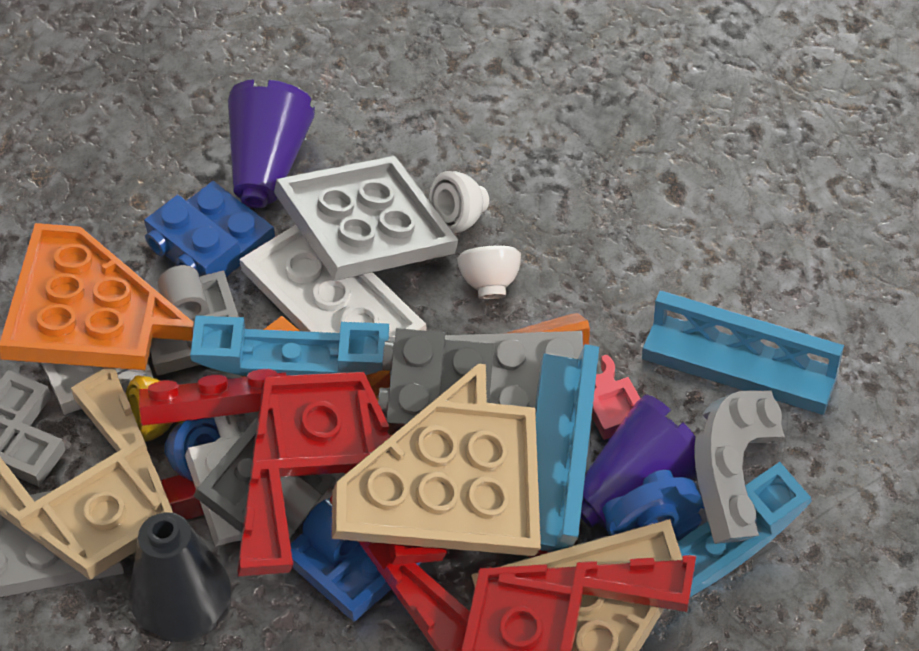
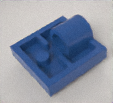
M330 498L318 503L306 517L303 524V533L290 544L293 560L292 568L348 618L355 622L388 593L391 587L358 541L332 539V504Z

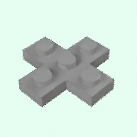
M7 370L0 379V457L15 477L40 487L66 450L63 439L31 426L51 398L48 386Z

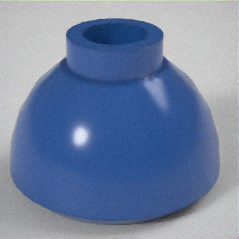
M214 417L180 421L171 430L166 440L165 454L172 469L186 480L193 481L185 458L188 448L212 443L221 438Z

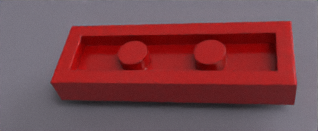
M259 369L250 372L247 377L227 379L224 375H209L200 378L197 383L180 385L175 381L152 383L146 389H139L141 425L259 412L265 377L287 376L286 372L277 373L272 369Z

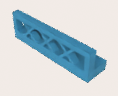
M660 290L655 300L654 323L643 346L642 359L743 391H772L776 401L824 415L838 377L844 345ZM667 310L684 315L688 321L667 316ZM715 326L728 328L733 334L720 332ZM765 339L775 342L780 348L766 346L760 340ZM811 353L828 358L829 364L812 360L806 354Z
M585 344L578 359L544 353L540 362L535 416L541 551L554 552L572 547L578 538L599 346Z

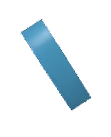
M196 315L190 357L191 361L246 377L250 372L259 369H272L277 373L286 372L287 376L364 372L367 375L382 370L384 343L389 341V324L341 322L340 333L245 329L244 317Z
M778 462L745 485L748 497L755 507V522L759 536L745 541L715 544L709 522L707 521L677 542L682 559L684 555L696 556L690 597L712 585L756 554L780 534L812 502L810 495L781 462Z

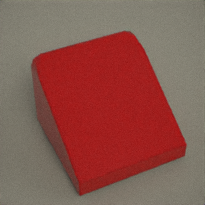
M180 475L160 480L173 513L182 516L185 520L204 515L200 501L193 496L196 492L193 481L186 480Z

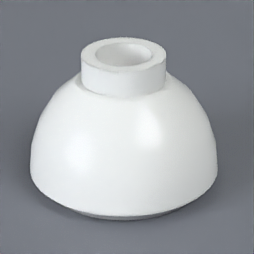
M444 171L433 181L429 202L453 234L463 232L475 224L481 213L488 208L489 195L484 187L479 186L468 175L457 171Z
M485 246L463 251L457 257V262L463 278L469 285L478 290L479 299H498L506 296L505 288L515 279L521 264V253L516 248L510 246Z

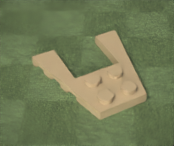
M108 367L71 387L74 400L117 451L116 453L36 501L31 498L0 457V515L89 580L136 552L139 529L148 518L159 513H173L155 466H153L141 431L133 416L125 391H123L117 371L115 368Z

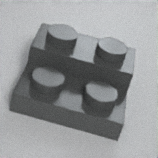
M396 328L395 341H385L382 370L391 371L390 388L380 387L378 400L389 424V435H394L477 364H486L487 403H489L494 343L445 339V332Z

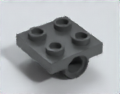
M257 417L193 495L240 533L243 532L258 422ZM331 474L280 477L289 539L336 478Z

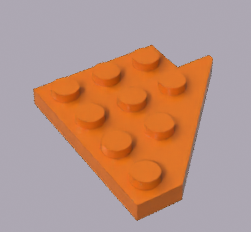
M35 223L1 336L0 360L146 370L152 338L192 341L194 322L82 227Z

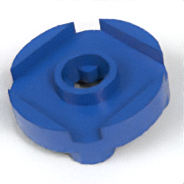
M659 470L648 475L644 479L642 486L632 490L623 497H617L607 502L602 512L606 519V529L609 536L670 519L678 542L700 525L702 518L699 511L701 508L705 510L699 486L695 481L683 477L674 478L671 471Z

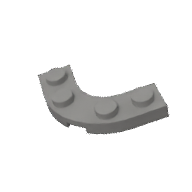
M738 391L715 400L706 408L703 413L707 420L704 433L696 436L695 439L697 480L715 544L745 541L759 536L755 522V507L748 497L742 470L744 450L748 443H770L785 437L781 425V409L774 399L772 391Z

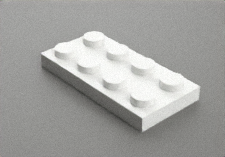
M297 225L292 226L240 258L241 271L300 331L340 333L341 322L388 323L389 337H395L396 328L426 331V323L373 272L334 281Z

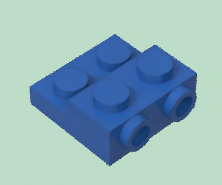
M214 181L210 182L187 201L177 194L144 219L147 231L145 239L152 251L161 257L166 255L176 263V266L186 265L195 268L199 277L223 270L227 277L241 266L240 258L275 238L274 226Z

